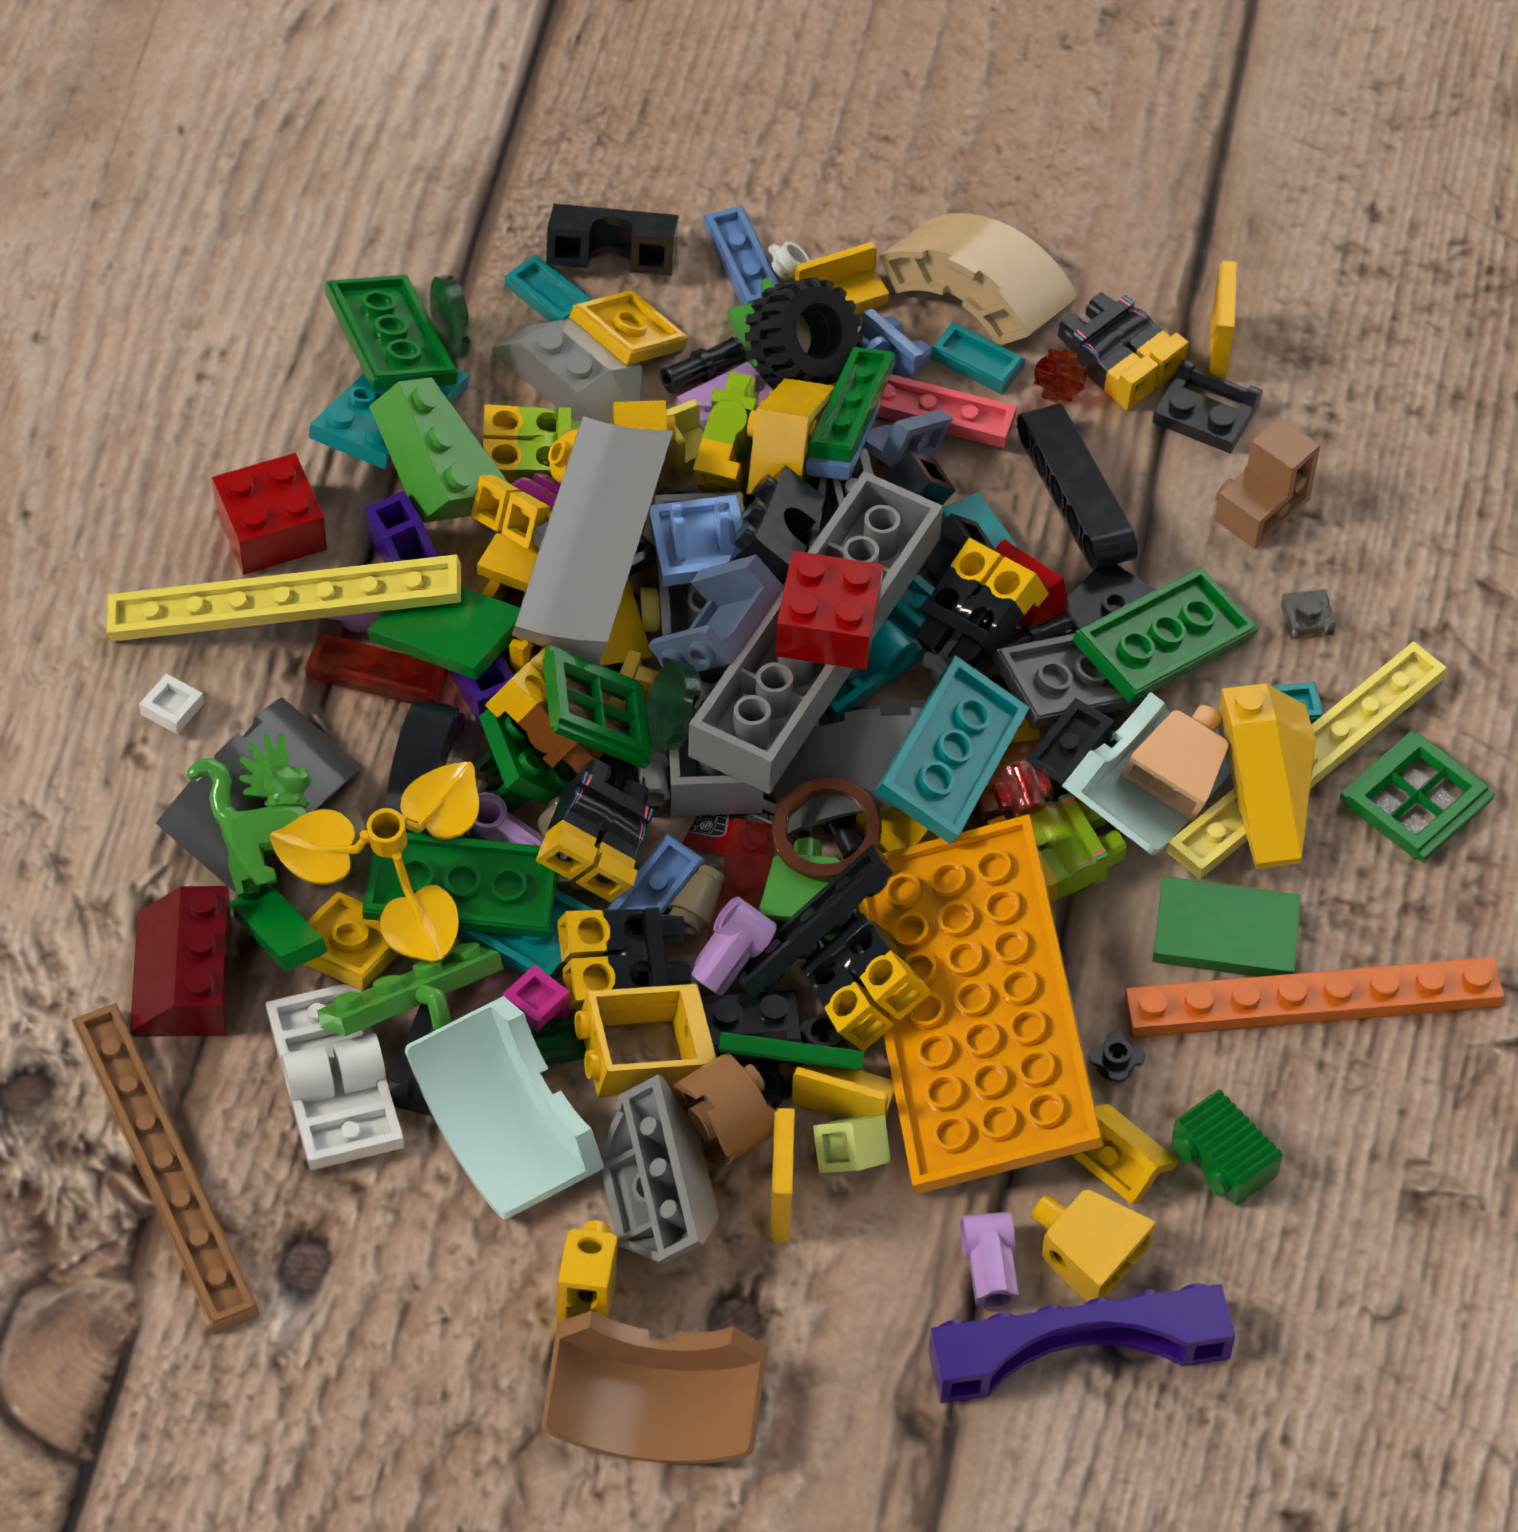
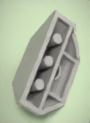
M572 319L524 325L492 347L493 353L557 409L558 407H571V420H582L583 416L611 424L613 402L640 401L642 365L638 362L626 366Z
M658 1074L618 1095L615 1109L618 1111L609 1128L601 1155L604 1165L601 1173L615 1233L618 1237V1246L664 1265L703 1245L717 1223L719 1213L699 1133L665 1079Z

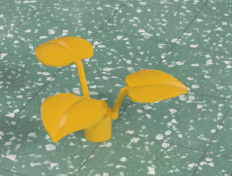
M472 762L453 763L436 768L415 779L402 795L400 804L402 814L391 808L376 810L368 818L367 830L360 832V839L355 845H353L355 830L349 819L337 811L323 809L301 815L285 827L270 833L272 847L282 864L295 876L312 884L327 885L344 879L351 869L349 855L359 854L365 845L370 843L371 849L375 854L380 857L393 859L403 892L406 896L393 899L385 906L382 912L380 930L385 942L392 950L403 956L430 963L442 961L453 948L458 934L459 919L456 904L448 892L437 885H427L414 894L401 853L407 846L406 829L420 833L426 828L428 833L434 838L449 840L462 836L473 827L479 814L480 805L474 765Z

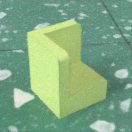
M885 1115L848 1117L813 1125L819 1173L859 1171L887 1164L891 1160Z

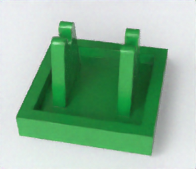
M487 709L479 716L490 749L477 761V766L480 772L489 769L492 777L501 774L504 784L494 794L500 796L505 801L508 812L531 799L547 806L549 801L560 796L562 788L572 781L570 774L562 766L561 761L552 768L543 759L547 753L539 751L532 745L527 732L508 713L504 712L497 718Z

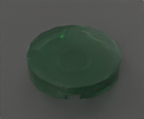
M452 275L435 276L430 287L431 321L451 360H463L468 354L470 346L469 336L462 337L463 326H468L469 321L466 300L461 285L456 280H453L454 277Z
M671 660L662 667L655 677L645 705L652 749L668 752L667 750L675 751L689 737V723L698 710L692 707L693 696L700 697L701 694L700 675L694 665Z

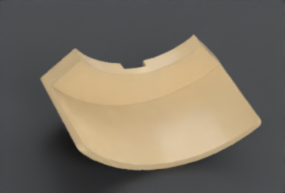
M954 213L933 217L879 255L897 294L905 291H927L942 296L945 293H949L963 301L962 307L968 310L984 326L994 343L1000 346L1030 336L1077 298V293L1066 274L1040 245L1017 229L985 216Z

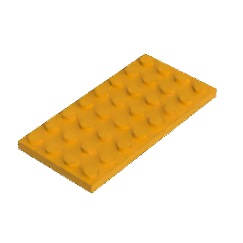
M1030 815L961 832L951 844L942 838L883 853L894 873L889 877L888 883L882 891L873 897L867 896L858 905L859 911L866 914L889 933L913 972L924 981L931 991L929 996L901 1020H898L888 1012L895 1025L883 1034L912 1186L916 1194L1103 1147L1104 1144L1035 830Z

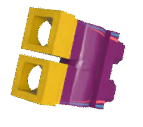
M545 473L534 474L533 480L522 477L512 484L493 474L480 475L470 517L497 532L502 531V535L527 549L539 548L531 539L535 528L549 521L560 483Z

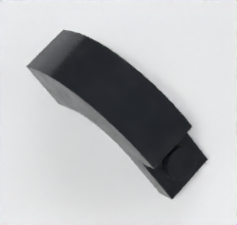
M413 701L405 717L397 742L384 808H391L402 814L400 804L406 788L420 776L446 765L453 744L464 731L466 713H461L458 707L445 703ZM426 828L420 832L422 834H429Z

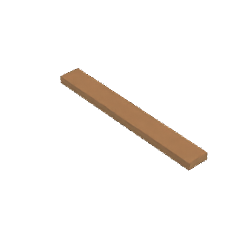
M117 1003L72 1019L73 1029L213 1334L258 1317L259 1309Z

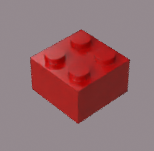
M296 453L212 477L215 509L243 575L327 550L324 515Z
M792 550L777 621L775 656L867 670L881 598L883 564Z

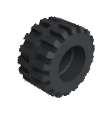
M819 278L775 284V287L767 288L761 292L763 298L755 299L751 305L755 312L747 314L745 323L750 326V332L744 333L745 342H750L751 350L747 351L750 360H757L758 364L755 369L760 375L768 374L767 381L773 385H779L784 378L825 385L837 382L853 347L862 345L863 335L858 334V326H862L861 317H855L853 311L857 308L854 301H846L847 292L842 287L834 288V282L827 279L819 280ZM800 315L806 320L811 334L810 347L807 353L802 349L797 337V322Z

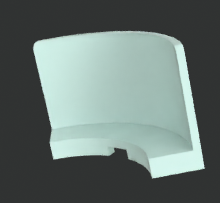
M1152 692L1147 695L1132 715L1115 732L1113 738L1118 743L1113 748L1104 743L1096 750H1090L1062 786L1150 855H1155L1166 847L1168 841L1181 832L1191 819L1120 775L1133 752L1170 714L1165 708V702ZM1226 755L1208 800L1230 775Z
M504 996L406 1046L405 1053L415 1079L441 1133L471 1182L502 1219H508L604 1169L592 1128L578 1115L562 1091L555 1094L551 1093L541 1076V1073L547 1071L548 1067L535 1043L525 1014Z

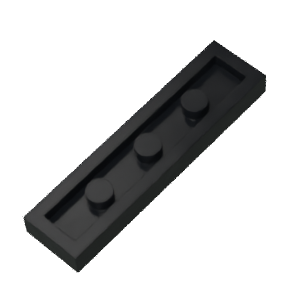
M874 844L870 845L779 927L764 951L754 958L750 957L737 975L741 987L753 998L763 990L768 991L775 987L782 979L784 971L797 959L802 960L808 957L818 946L819 940L828 931L844 925L852 916L854 908L867 896L873 897L882 891L887 885L889 877L894 873L885 855Z

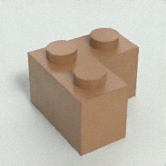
M1280 416L1267 428L1260 427L1249 441L1248 448L1250 449V454L1244 471L1234 480H1226L1216 494L1218 502L1215 521L1255 549L1310 500L1321 445Z

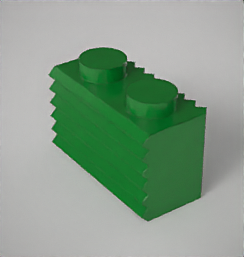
M1218 1089L1175 1119L1171 1138L1175 1152L1184 1162L1191 1163L1193 1161L1203 1171L1208 1187L1217 1196L1226 1195L1234 1205H1239L1242 1200H1246L1249 1195H1253L1256 1190H1260L1263 1185H1267L1278 1176L1283 1156L1281 1150L1276 1149L1274 1143L1270 1142L1268 1137L1263 1135L1261 1129H1257L1255 1124L1250 1122L1248 1116H1244L1241 1109H1237L1236 1104L1232 1103L1222 1090Z

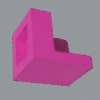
M533 965L502 994V997L507 998L525 1014L528 1025L537 1032L551 1019L570 1018V991L536 965Z

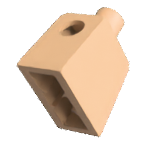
M1207 705L1198 706L1192 717L1179 710H1173L1133 752L1120 775L1194 821L1210 796L1229 746L1225 738L1215 733L1222 721L1221 715L1214 708Z

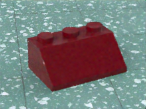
M180 886L137 912L130 1033L132 1037L226 1036L232 924L228 886Z

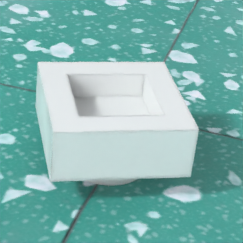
M166 673L139 703L140 714L178 735L204 705V698L202 692Z

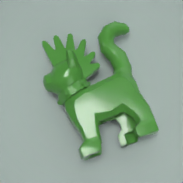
M282 732L278 735L277 749L274 748L267 734L263 736L265 754L253 742L248 744L256 763L245 757H240L239 759L240 764L252 774L240 776L241 783L251 786L244 789L243 795L245 797L267 799L265 801V806L267 807L237 811L232 806L230 797L232 778L226 765L213 758L198 759L187 771V778L189 780L208 776L213 781L209 801L213 817L221 828L222 837L228 849V868L238 898L260 892V885L278 883L275 869L266 866L265 855L275 853L270 841V833L285 827L301 815L306 814V806L310 804L306 800L304 792L311 785V776L305 767L294 768L289 765L285 735Z

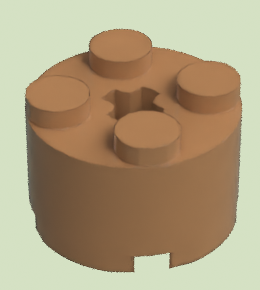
M722 1054L673 1085L674 1088L678 1089L673 1094L700 1137L709 1145L703 1152L713 1164L725 1167L773 1137L775 1110L770 1105H767L760 1092L765 1089V1084L753 1065L748 1064L743 1068L731 1054Z

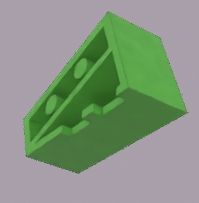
M432 377L399 381L369 406L404 490L423 523L470 516L480 475L493 474L508 483Z

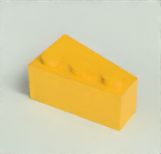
M784 378L774 390H770L765 400L760 401L756 411L752 410L750 412L747 436L753 437L747 494H752L754 487L762 477L768 473L773 477L785 465L802 479H809L810 475H806V460L809 456L808 444L835 386Z

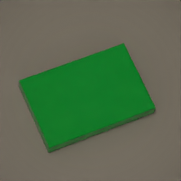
M461 587L460 603L384 611L367 629V632L372 642L477 680L515 638V636H512V632L520 608Z
M1163 876L1152 962L1261 977L1293 974L1301 895Z

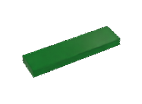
M853 347L808 444L809 457L852 463L895 367L894 352Z

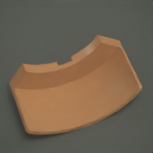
M593 1310L557 1323L541 1424L545 1433L572 1445L601 1454L629 1460L664 1464L716 1463L744 1458L753 1453L768 1348L766 1345L734 1326L710 1332L676 1333L675 1342L648 1339V1329L612 1320Z

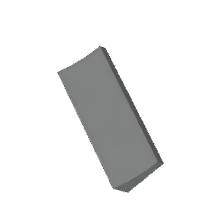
M583 416L512 636L543 647L550 644L599 664L612 631L673 431L628 428Z

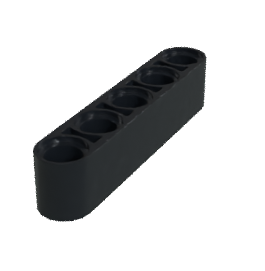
M1058 403L1018 414L1017 429L1021 443L1090 568L1097 570L1136 559L1138 546L1134 531L1064 406Z

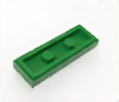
M271 884L261 887L260 892L243 896L230 902L233 917L284 971H289L327 952L323 937Z
M725 1032L720 1033L718 1044L720 1053L859 1071L863 1068L865 1052Z

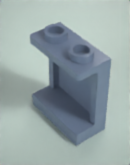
M757 555L699 570L691 581V584L706 599V605L688 630L654 638L648 645V648L658 658L660 665L674 677L732 664L772 606L784 586Z

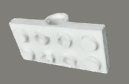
M346 983L265 1002L266 1013L310 1171L404 1148L403 1135L386 1080L383 1057L376 1033H373L371 1026L345 1037L322 1029L320 1026L317 1010L334 1004L333 999L338 995L348 992H361V990Z

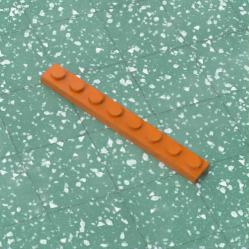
M1495 957L1131 987L1125 989L1124 995L1131 1038L1501 1007L1504 999Z

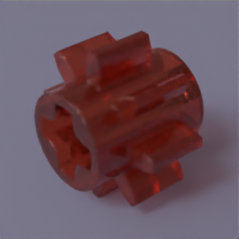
M1049 349L1048 356L1041 358L1037 362L1034 371V385L1044 388L1042 398L1055 402L1063 400L1070 403L1072 402L1073 395H1077L1084 389L1087 379V367L1076 364L1079 359L1078 353L1066 349L1062 352Z
M1021 761L1009 765L999 772L998 775L1001 782L994 784L996 790L993 791L1000 811L1011 808L1014 816L1017 818L1028 814L1032 816L1047 806L1045 798L1051 795L1049 790L1053 787L1045 768L1034 771L1031 762Z

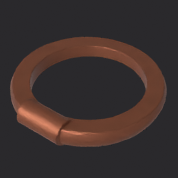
M826 777L813 779L805 783L800 782L775 805L776 811L772 821L773 844L781 860L798 874L814 879H834L870 845L874 844L878 847L882 833V820L875 801L864 789L850 781ZM823 794H836L851 799L863 810L867 819L866 836L859 849L850 857L832 864H818L805 860L791 848L787 840V826L790 817L810 798Z

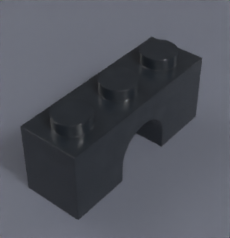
M554 203L547 226L546 264L588 268L592 258L603 254H614L623 256L630 261V272L672 276L677 254L679 215Z
M909 451L883 478V480L942 506L956 491L935 459L913 451ZM951 513L941 523L940 540L923 566L926 574L934 582L939 583L969 538L992 550L995 549L976 521Z
M787 465L780 469L773 477L769 473L766 474L754 487L752 495L755 497V500L746 508L742 515L745 524L737 531L731 541L735 548L729 560L731 562L757 555L782 585L786 582L792 550L805 552L807 546L798 539L817 522L826 497Z

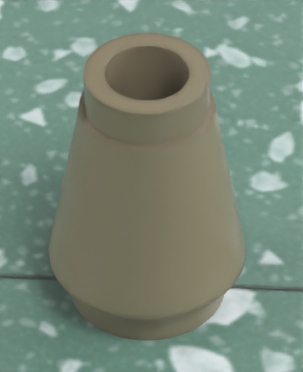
M700 865L698 871L694 873L668 906L669 915L684 917L686 935L692 937H700L703 930L710 928L722 883L725 879V876L720 871L711 866Z

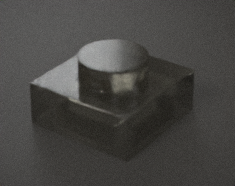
M1326 589L1283 594L1281 607L1291 640L1334 635L1336 622Z

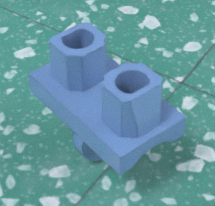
M873 309L864 311L861 317L862 326L858 332L859 335H863L862 345H857L856 347L894 352L895 367L892 375L915 380L917 372L927 366L932 352L931 348L922 340L911 342L903 335L902 323L891 315L883 318Z

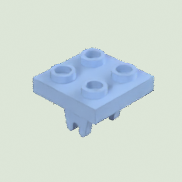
M736 495L650 505L648 519L662 586L691 583L699 570L729 562L735 548L731 541L737 531L743 526Z

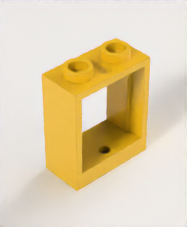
M697 984L587 991L581 1010L575 1013V1032L578 1039H584L586 1047L584 1056L585 1073L588 1079H593L597 1097L618 1096L658 1074L665 1079L672 1092L678 1090L673 1087L676 1082L716 1058ZM672 1021L681 1060L612 1065L603 1026Z

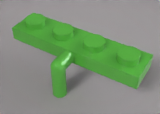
M476 942L460 944L454 947L452 954L446 956L442 961L436 963L419 961L413 965L412 971L403 975L381 977L373 982L374 987L365 991L348 992L336 996L333 999L334 1004L317 1010L320 1026L322 1029L346 1037L416 1006L425 1004L428 1005L433 1030L435 1031L451 1023L445 994L504 970L500 952L481 947Z

